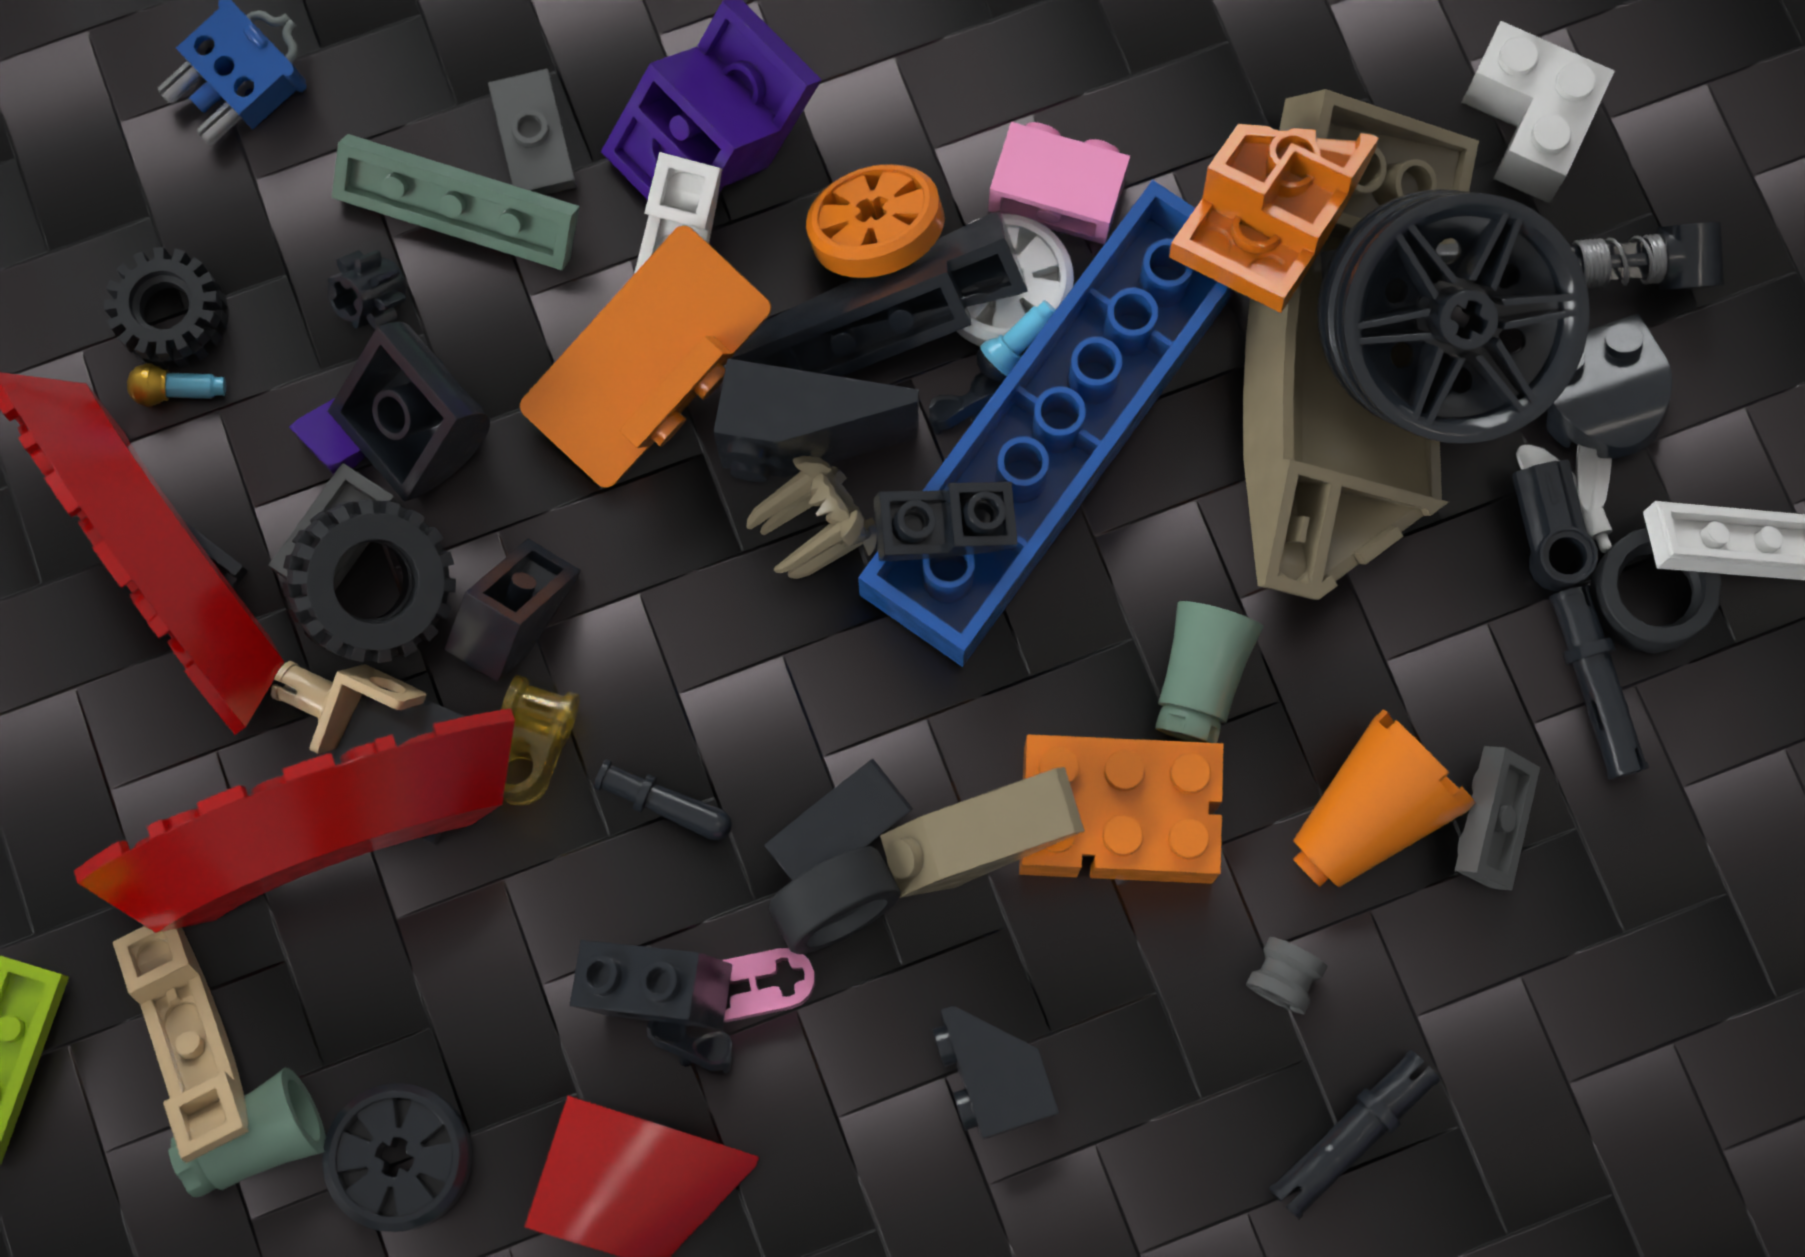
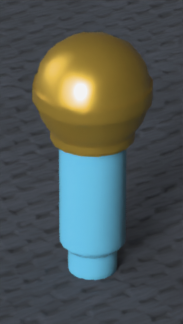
M145 363L144 365L136 366L130 372L127 379V391L137 404L152 407L163 401H168L169 398L212 399L214 396H225L226 380L225 377H215L213 374L169 373L168 370H163L152 363Z

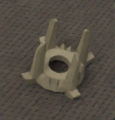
M800 456L794 458L795 467L801 471L756 506L747 518L748 529H753L767 520L760 531L762 535H766L812 506H820L816 516L826 515V521L830 524L774 568L776 573L788 571L789 578L799 579L810 576L862 544L869 556L875 550L877 544L876 525L873 517L865 520L859 507L853 503L851 495L841 485L847 477L840 469L835 466L830 467L829 463L819 457Z

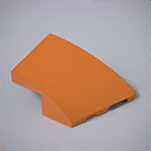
M1238 124L1208 166L1202 200L1171 242L1169 258L1282 313L1350 200L1377 148L1379 138L1372 134L1360 133L1356 141L1317 138L1316 130L1293 128L1288 131H1278L1269 126Z

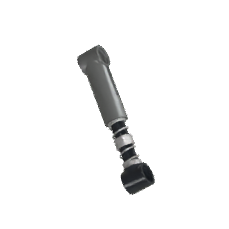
M1721 222L1657 227L1654 235H1644L1643 237L1635 235L1628 242L1618 243L1614 238L1609 237L1605 240L1601 238L1575 240L1570 246L1582 268L1587 288L1590 289L1592 287L1605 288L1609 281L1621 280L1622 284L1626 286L1631 279H1640L1644 284H1657L1659 290L1724 285ZM1439 244L1436 253L1444 263L1451 262L1458 254V244ZM1335 250L1321 252L1322 279ZM1506 264L1498 287L1507 288L1515 282L1517 271L1512 264ZM1400 278L1392 279L1386 286L1385 296L1391 303L1398 302L1399 295L1405 286Z

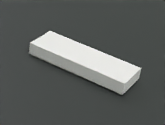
M1655 501L1643 511L1658 569L1805 580V514Z

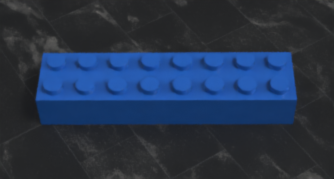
M1153 179L922 490H943L948 483L1012 482L1018 545L1012 549L903 561H879L877 551L858 577L859 594L861 597L962 667L1236 292L1169 258L1171 242L1195 210V207Z

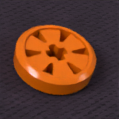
M883 164L853 171L826 187L809 209L806 219V230L815 256L824 267L842 276L869 278L901 270L924 256L938 240L945 218L938 190L934 182L926 174L904 165Z

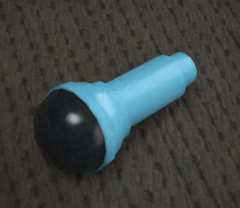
M1044 300L1038 307H1032L1004 336L999 335L997 338L984 341L977 352V365L980 371L989 379L995 381L1004 380L1022 357L1021 353L1033 342L1056 311L1055 308Z

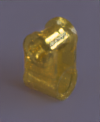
M520 675L514 677L501 710L511 708L515 719L509 762L517 758L528 759L533 762V771L529 778L522 783L515 785L505 783L504 801L511 805L524 806L534 803L543 796L548 788L561 749L572 731L579 708V694L568 691L562 696L529 685L527 677Z

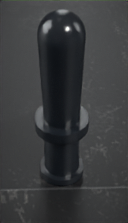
M608 759L603 762L595 779L594 789L598 791L604 789L634 802L633 809L640 813L647 808L711 840L723 839L730 833L732 821L724 810L657 785V777L650 774L643 779L613 766V762Z

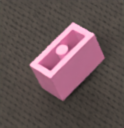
M1011 122L990 186L988 211L992 213L999 211L1001 214L1028 217L1043 224L1048 229L1104 245L1107 241L1126 180L1130 156L1120 153L1114 145L1105 141L1090 139L1080 142L1063 137L1056 129L1046 124L1031 122L1025 126Z

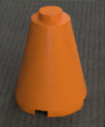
M1383 709L1373 718L1293 841L1301 851L1293 860L1319 887L1330 879L1339 888L1463 815L1476 802L1462 786L1458 788L1447 777L1449 772L1397 720L1394 722L1389 713Z

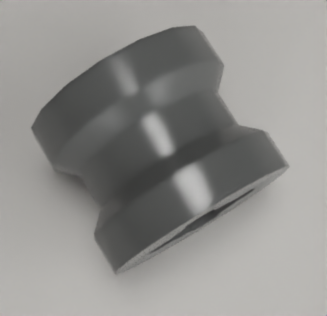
M1269 937L1263 948L1266 959L1261 969L1250 974L1245 985L1258 995L1283 1008L1299 1014H1305L1311 1002L1308 991L1314 981L1323 978L1328 966L1318 957L1294 944L1275 937Z

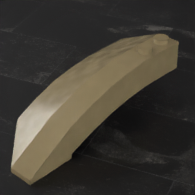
M1327 89L1286 98L1279 131H1288L1293 128L1316 130L1317 138L1356 141L1360 133L1372 134L1379 138L1377 148L1328 239L1282 313L1250 298L1243 389V460L1257 585L1314 600L1321 599L1337 587L1336 581L1358 564L1366 565L1403 537L1401 532L1421 517L1431 516L1449 503L1442 500L1440 441L1416 435L1371 414L1347 394L1332 373L1324 356L1318 330L1317 309L1322 284L1321 252L1336 250L1355 224L1368 213L1394 198L1413 192L1434 189L1469 192L1479 144L1478 140ZM1448 238L1443 240L1440 244L1456 243V241L1452 238ZM1405 342L1397 343L1392 348L1391 360L1396 367L1407 365L1412 356L1411 349Z

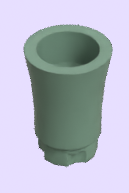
M1177 602L1174 639L1166 678L1158 702L1162 708L1155 729L1163 732L1165 735L1187 742L1217 743L1221 723H1227L1233 698L1246 663L1264 626L1249 617L1223 608L1197 602Z
M283 1068L262 1085L244 1096L248 1117L247 1133L188 1163L181 1159L175 1138L170 1139L171 1148L168 1149L171 1164L175 1174L182 1181L186 1191L191 1196L201 1197L216 1188L224 1190L251 1176L282 1164L325 1152L324 1142L326 1135L319 1112L307 1088L291 1069Z

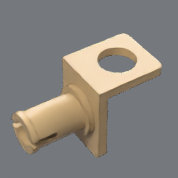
M288 661L279 669L274 678L284 683L285 686L281 687L274 684L271 687L273 699L283 701L318 718V725L310 745V750L317 754L337 749L362 694L396 710H403L423 704L427 695L424 691L366 664L337 671L334 681L331 682L299 667L293 661Z

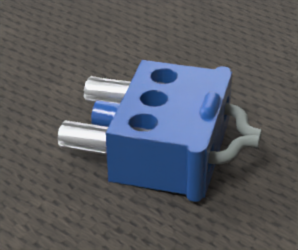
M220 0L218 3L219 9L176 47L187 61L158 87V91L163 98L170 103H174L203 77L206 82L189 97L190 100L203 113L207 112L221 98L226 101L223 106L197 128L199 136L206 143L213 145L241 118L253 130L296 90L302 92L306 89V80L292 64L298 52L297 44L292 38V30L296 25L285 13L277 18L264 11H253L245 15L232 0ZM262 20L274 27L284 26L282 35L284 42L288 46L286 56L254 25V21Z

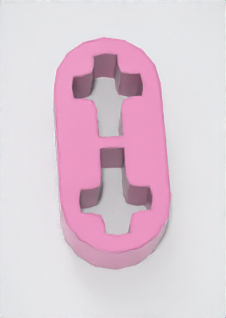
M778 948L722 960L733 964L730 984L749 981L751 988L749 992L735 994L730 997L731 1008L725 1010L724 1022L789 1010L804 1004L811 997L815 987V972L810 960L804 954L798 955L791 952L789 948ZM789 961L792 970L804 971V980L795 983V994L792 996L783 997L780 988L775 986L758 989L757 980L776 975L778 971L777 963Z

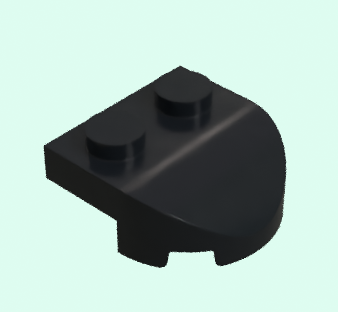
M1639 314L1588 330L1585 349L1577 370L1562 394L1546 410L1548 413L1546 429L1564 447H1569L1571 442L1587 448L1596 449L1599 458H1619L1641 451L1657 438L1659 429L1668 414L1672 391V372L1665 355Z

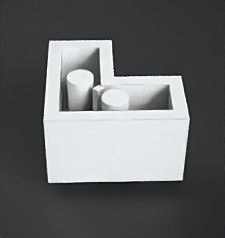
M1500 21L1462 101L1464 104L1517 127L1494 179L1550 203L1567 176L1615 71Z

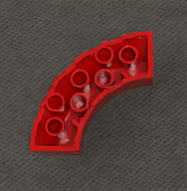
M0 372V409L10 422L16 419L20 424L17 427L21 434L18 437L19 441L44 474V479L71 517L77 515L80 518L78 523L93 544V550L121 588L127 585L132 593L129 595L133 603L157 637H163L167 633L170 635L171 639L168 640V644L186 670L184 672L234 735H236L247 726L274 681L276 674L284 664V660L272 639L192 534L140 459L122 428L86 383Z
M511 708L435 723L432 726L433 732L409 739L398 747L396 746L393 734L378 738L372 743L358 746L344 753L340 757L342 763L338 765L334 764L331 753L282 769L283 776L258 784L251 789L252 795L248 796L245 786L233 787L197 802L198 808L176 814L168 819H160L148 825L147 829L150 836L137 842L132 849H129L127 841H118L74 870L77 883L152 931L159 933L215 921L259 895L348 859L420 837L471 826L503 804L515 723Z

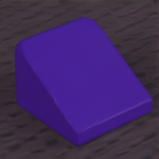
M332 399L298 418L289 428L307 449L334 475L342 463L353 469L366 456L329 414L328 409L334 401Z

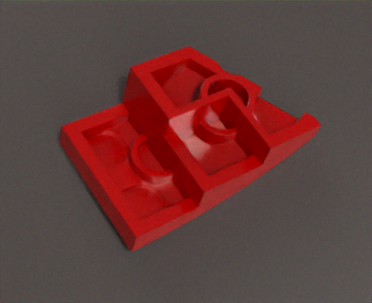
M568 1096L525 1228L620 1257H671L738 1184L757 1167L759 1156Z

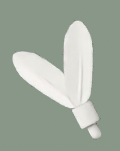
M1522 445L1516 453L1521 470L1537 464L1555 460L1559 461L1545 449L1533 445ZM1578 445L1575 475L1573 473L1572 475L1586 531L1594 541L1596 540L1599 550L1606 553L1612 547L1608 535L1612 533V528L1602 507L1607 497L1612 458H1599L1596 449Z

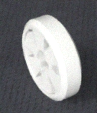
M1002 214L1022 269L1028 292L967 307L970 313L971 325L957 332L975 345L980 346L984 341L997 338L999 335L1004 336L1032 307H1038L1044 300L1049 302L1056 310L1073 288V267L1066 248L1050 229L1033 219L1014 214Z

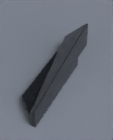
M993 212L938 238L924 256L901 270L877 277L854 278L764 321L731 359L842 377L970 326L971 318L967 307L1028 292L1022 269L1001 212Z

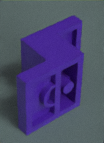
M723 0L696 47L649 64L601 153L647 200L659 152L722 168L719 195L724 186L769 167L822 79L743 0Z

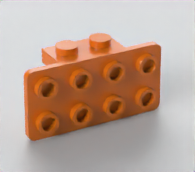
M679 226L522 398L520 410L529 421L599 486H614L654 442L661 447L675 435L686 421L681 412L697 395L704 400L723 382L725 374L723 366L727 363V359H731L770 316L772 311L771 303L694 229L687 226Z

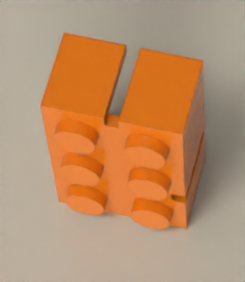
M1027 734L1024 746L1023 780L1055 768L1065 767L1084 832L1020 859L1019 875L1077 877L1082 867V856L1094 857L1090 865V878L1212 884L1220 875L1222 815H1214V813L1222 803V743Z

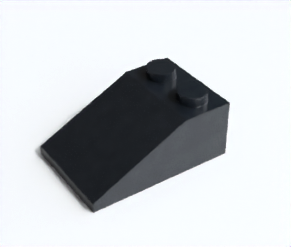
M727 359L713 431L722 468L731 469L730 474L736 478L753 482L767 481L768 475L784 478L799 473L801 470L795 467L793 459L800 456L819 457L832 464L917 439L919 428V389Z

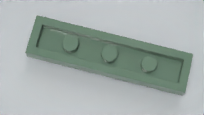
M347 134L338 142L332 189L333 199L559 270H563L569 263L579 206Z

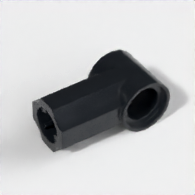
M1555 460L1515 471L1512 474L1531 550L1529 570L1532 577L1541 587L1551 591H1564L1585 580L1594 571L1598 561V548L1593 538L1586 531L1569 460ZM1562 544L1574 552L1577 558V567L1574 574H1562L1552 567L1549 561L1551 545Z

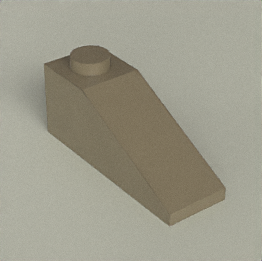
M1062 767L923 815L880 835L889 869L901 890L899 896L901 898L955 888L1084 832V827L1066 769Z

